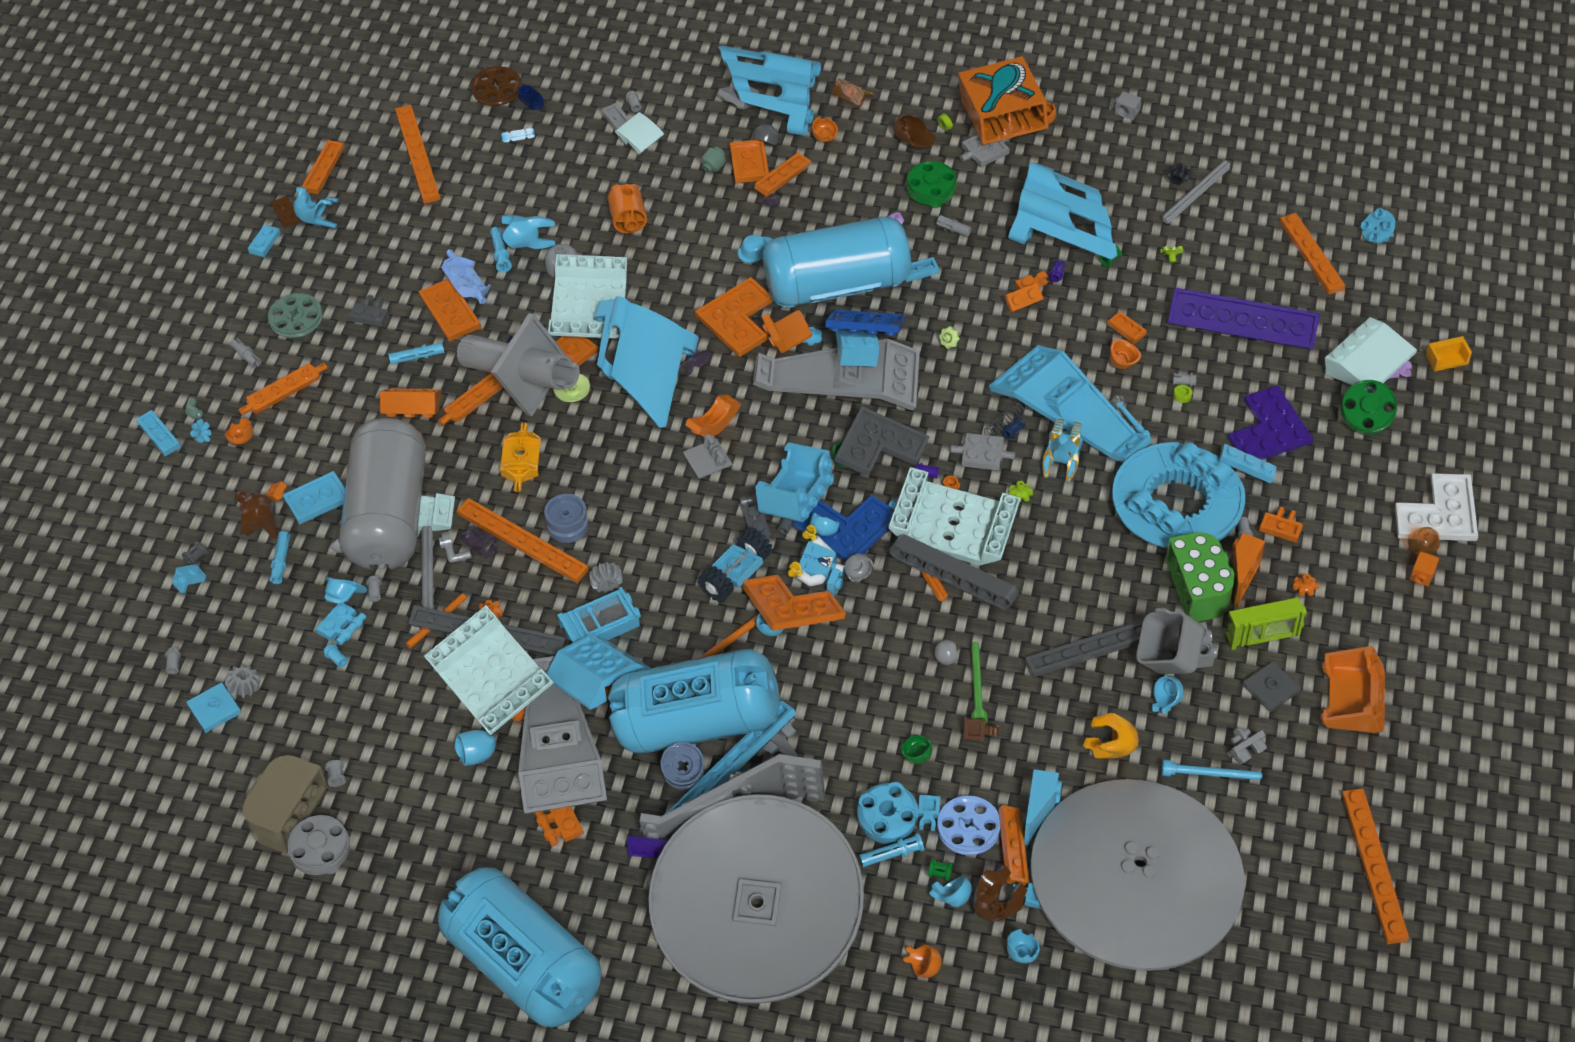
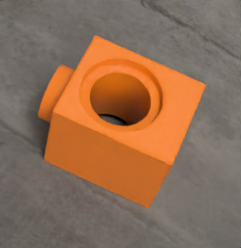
M1420 551L1410 580L1429 587L1440 558Z

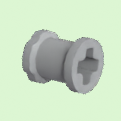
M331 760L325 764V770L328 771L329 776L327 782L331 787L342 786L346 782L342 771L344 765L340 760Z

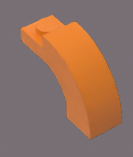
M729 395L717 396L713 406L707 413L700 417L688 418L685 425L694 434L703 437L707 434L716 436L732 421L741 403Z

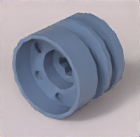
M677 742L669 746L661 759L663 777L675 789H691L704 776V758L701 751L695 745L687 742ZM680 764H682L683 766L687 764L686 772L684 770L679 771Z

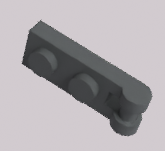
M756 493L750 497H739L747 528H756L757 531H761V534L766 536V539H770L771 535L765 516L758 510ZM753 503H754V506H752V507H748V506H747V505H749V504H753Z

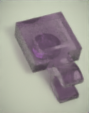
M700 351L688 358L687 361L681 362L679 367L687 366V371L683 375H690L693 372L694 366L701 367L707 363L706 360L711 358L709 351Z

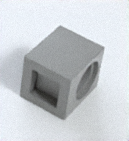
M1123 91L1114 101L1115 114L1134 120L1140 111L1141 97Z

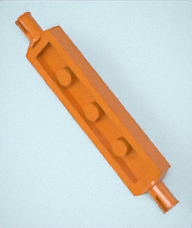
M323 362L314 367L308 363L246 397L247 405L238 409L241 416L249 411L258 414L320 380L319 373L328 369L326 364Z
M490 373L445 407V415L438 419V422L442 426L450 420L458 423L504 387Z

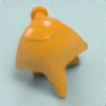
M1107 713L1094 717L1091 726L1112 727V741L1102 744L1099 738L1089 737L1085 739L1083 744L1084 748L1092 749L1095 758H1120L1131 754L1137 748L1138 734L1135 727L1129 721L1115 713Z

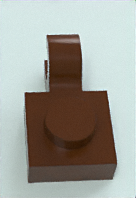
M980 718L964 719L963 739L984 741V735H999V725L997 724L985 725V719Z

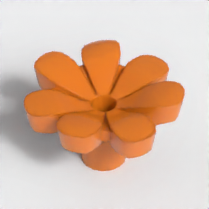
M1302 574L1301 578L1296 577L1293 581L1292 587L1294 590H1299L1298 595L1304 596L1306 592L1309 596H1313L1314 590L1319 589L1316 579L1309 574Z
M486 600L485 604L480 603L478 606V610H481L486 605L497 618V615L501 616L503 614V610L499 608L501 605L498 601L492 603L491 600Z

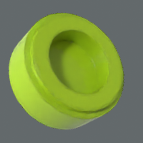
M943 113L937 118L939 126L944 131H948L953 127L952 121L946 114Z
M1178 385L1174 389L1173 397L1177 402L1187 403L1192 398V389L1187 385Z

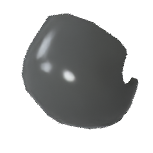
M759 125L753 134L754 138L773 145L778 143L779 133L772 125Z

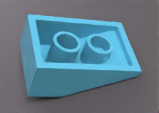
M842 328L841 331H835L840 366L877 367L880 349L878 338L875 334H869L867 330H859V332L854 333Z
M1035 769L1033 771L1025 827V845L1030 844L1046 817L1055 808V804L1058 805L1060 803L1062 782L1058 781L1059 773Z

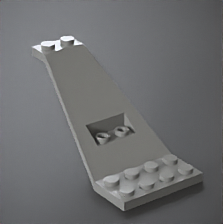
M888 338L878 340L880 350L877 367L840 366L838 348L778 359L758 353L755 360L753 385L768 391L877 398L913 411L916 408L920 351Z
M555 656L533 659V661L540 669L542 668L547 673ZM554 684L548 687L525 708L518 770L524 814L607 801L601 758L580 703ZM566 733L569 734L570 739L564 740L563 735ZM544 737H549L550 742L544 744L542 742V739Z
M779 754L745 773L736 772L735 775L731 774L728 782L664 816L641 813L640 824L644 837L654 839L671 838L686 821L698 812L715 803L734 797L757 794L786 795L793 799L802 797L812 802L824 801L825 788L821 760Z

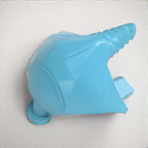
M296 187L298 192L293 205L295 215L306 223L335 228L337 226L336 223L322 219L321 215L328 205H332L333 202L338 203L339 199L327 197L315 204L311 200L306 188Z

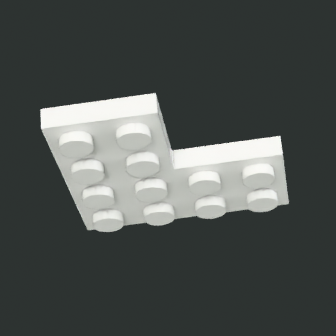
M1432 474L1433 504L1396 503L1395 505L1398 538L1477 541L1478 539L1471 475Z

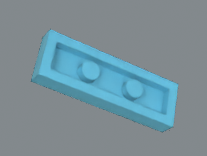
M152 410L136 419L137 424L164 456L181 448L177 439Z
M1224 444L1221 449L1220 462L1270 484L1274 480L1277 466L1227 444Z

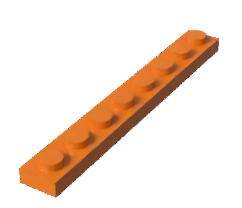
M412 105L395 108L423 203L440 200V195Z
M470 498L457 509L458 516L575 583H578L589 571V567L586 564Z
M1364 788L1343 791L1342 798L1386 944L1408 942L1409 935Z

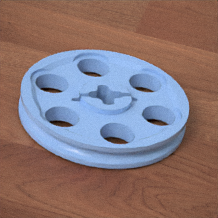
M961 796L952 799L941 809L938 816L937 829L941 841L950 850L962 855H977L989 850L998 840L1000 835V819L997 810L988 801L976 796ZM962 805L965 810L958 813L954 810V807ZM982 806L986 809V812L978 814L975 812V808ZM945 820H950L954 825L946 828L942 823ZM993 823L996 828L994 830H987L984 825ZM965 824H973V826H969L968 828L965 827ZM954 837H961L963 842L961 844H954L952 839ZM981 838L985 843L977 846L973 843V840Z

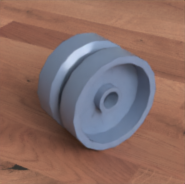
M573 494L557 495L548 501L545 506L544 515L549 535L561 543L575 542L584 537L589 526L584 501Z

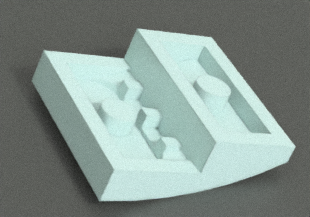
M640 112L615 131L625 144L629 143L639 155L664 135L650 119Z
M436 493L434 498L421 495L418 530H422L423 526H431L433 531L451 529L455 496Z

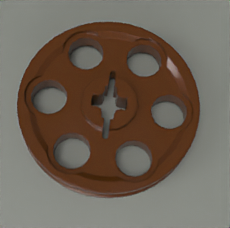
M494 66L477 73L472 80L471 88L473 96L480 103L489 106H499L516 99L521 92L522 85L520 76L516 71L508 67ZM499 73H504L503 76H497ZM511 80L516 81L515 83H509ZM478 89H485L482 92L477 91ZM508 91H509V92H512V93L509 94V95L504 94V93H506V92H508ZM490 96H496L494 99H489Z

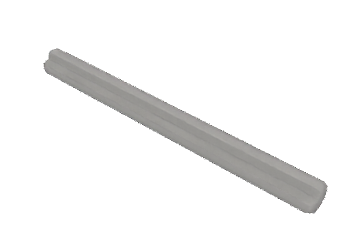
M1226 160L1222 161L1162 216V221L1166 224L1173 221L1230 169V163Z
M423 526L422 607L434 609L433 530L431 526Z

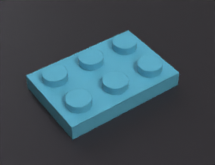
M332 471L282 496L300 525L343 505L345 488L335 472Z

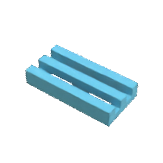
M934 257L911 263V272L905 281L909 282L939 274L940 269Z

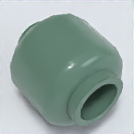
M710 147L701 157L702 168L709 173L711 171L718 172L726 162L724 151L718 147Z

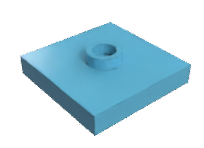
M222 682L186 702L205 733L241 714L239 707Z

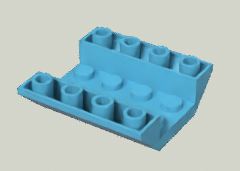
M589 634L558 650L546 674L554 682L555 686L591 710L607 701L604 687L612 685L622 675L650 669V667L612 642Z

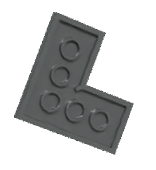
M861 406L834 461L866 476L870 475L881 451L916 466L930 436Z

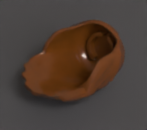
M912 114L900 115L895 119L893 131L901 142L915 148H930L934 145L935 135L928 131L922 119Z

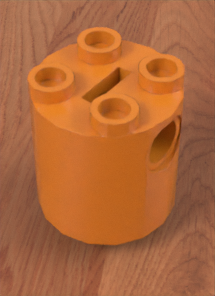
M616 184L612 186L607 198L613 226L617 231L627 234L641 230L647 223V215L638 185Z

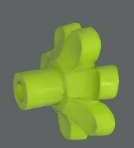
M1165 246L1163 249H1160V252L1168 255L1169 262L1174 263L1176 262V255L1183 253V246L1171 247V249Z
M1017 481L1016 485H1011L1009 488V495L1020 497L1024 501H1029V496L1033 495V489L1023 481Z

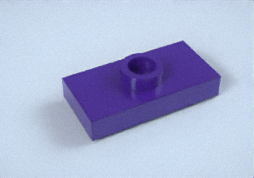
M628 836V856L658 859L670 839Z

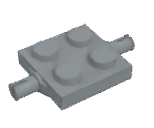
M978 135L962 142V148L966 153L960 155V160L964 162L972 158L980 167L1009 154L1010 149L1004 142L1012 138L983 145Z
M967 433L963 446L951 445V453L962 454L963 467L999 470L1003 458L1013 460L1015 458V452L1004 451V437Z

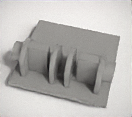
M710 434L704 437L703 444L683 451L685 458L698 479L733 465L717 438Z

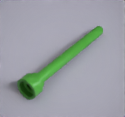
M973 642L971 644L975 709L971 713V718L985 719V724H987V712L983 709L979 644Z

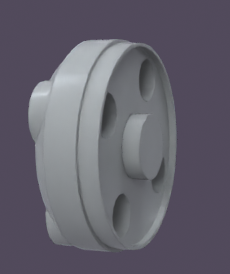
M326 815L312 816L302 820L293 828L288 838V853L294 867L310 875L336 873L350 851V840L346 829L338 820Z

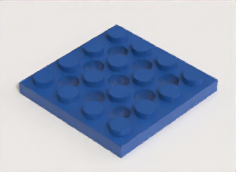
M834 309L826 319V327H829L831 331H841L842 328L854 333L859 332V330H867L869 334H877L878 331L885 332L886 335H896L905 323L906 314Z

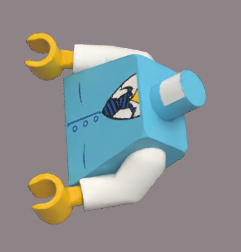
M813 525L807 526V530L803 532V537L811 539V541H808L800 563L793 562L789 566L791 568L788 571L789 576L795 577L797 575V581L803 582L808 586L827 584L833 568L841 570V577H843L845 572L844 565L837 564V553L818 535H815L816 528Z

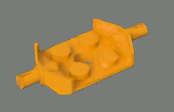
M521 423L520 431L509 433L503 439L500 472L502 477L515 482L514 491L516 492L522 490V482L539 476L538 463L542 442L538 435L528 432L527 423ZM518 451H524V454L517 455L516 453Z

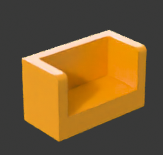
M1461 336L1429 343L1425 356L1433 371L1436 372L1469 364L1472 351L1464 337Z

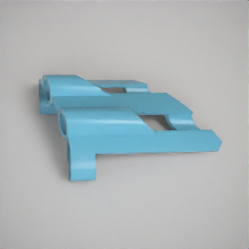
M718 46L723 62L729 68L732 82L740 101L789 115L787 132L805 136L808 124L812 123L814 111L809 109V88L814 86L815 77H818L820 74L821 63L770 52H754ZM737 56L764 60L765 62L763 65L741 62L737 60ZM748 80L779 85L782 87V93L778 97L753 93L750 91Z
M1031 162L1021 193L1018 213L1009 233V239L1024 245L1028 239H1031L1035 229L1110 260L1114 259L1117 256L1116 245L1112 241V226L1105 206H1102V196L1099 190L1056 173L1052 168ZM1060 183L1085 192L1086 199L1066 192ZM1069 212L1093 221L1096 236L1076 229L1070 219Z

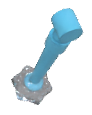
M1115 396L1110 402L1111 405L1124 413L1138 433L1150 436L1149 431L1144 430V427L1124 407L1126 399L1123 396Z

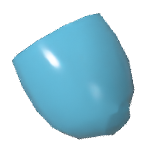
M483 730L468 731L457 734L454 748L464 766L475 765L491 758L496 748V739Z

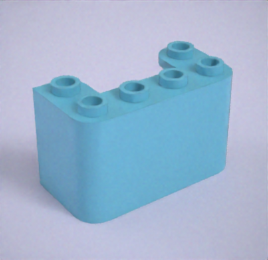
M788 442L784 447L785 451H788L787 458L781 460L782 469L771 484L759 481L755 486L758 510L763 514L804 522L805 519H808L813 508L817 506L820 498L825 495L829 485H832L834 481L831 468L832 459H830V451Z

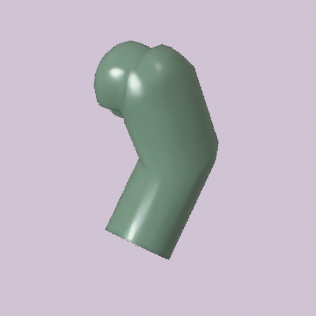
M190 397L187 401L185 413L190 418L199 420L202 418L203 411L198 410L196 407L197 400Z

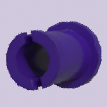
M1060 260L1054 262L1053 269L1049 273L1051 281L1059 282L1062 280L1065 267L1063 261H1061L1060 266Z
M922 462L916 465V469L928 472V477L938 478L939 467L923 465Z

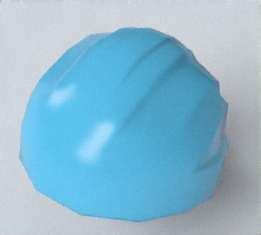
M1170 675L1158 679L1154 687V697L1157 703L1152 704V711H1161V714H1165L1183 699L1184 688L1179 679Z
M961 876L944 887L939 882H935L929 894L940 902L959 907L969 900L972 885L965 876Z

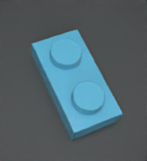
M264 224L249 245V253L265 257L281 234L280 229Z

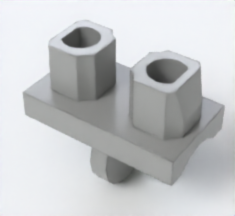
M1239 727L1234 729V737L1231 738L1233 744L1237 742L1240 744L1227 752L1229 758L1234 756L1240 764L1245 763L1252 758L1246 749L1250 746L1256 755L1267 749L1262 739L1265 733L1261 730L1248 738L1247 736L1251 734L1249 729L1244 731Z

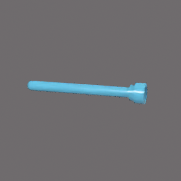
M1165 759L1162 761L1161 770L1162 776L1169 777L1175 775V773L1260 780L1263 776L1259 771L1176 765V762Z

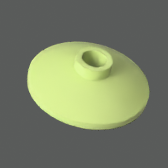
M579 374L578 381L572 388L553 390L558 399L565 402H576L587 396L590 390V383L584 375Z

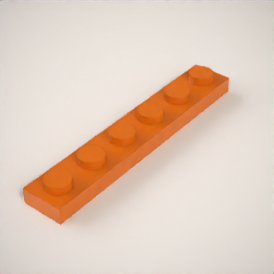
M1297 213L1280 217L1279 223L1327 294L1330 295L1345 290L1344 282Z

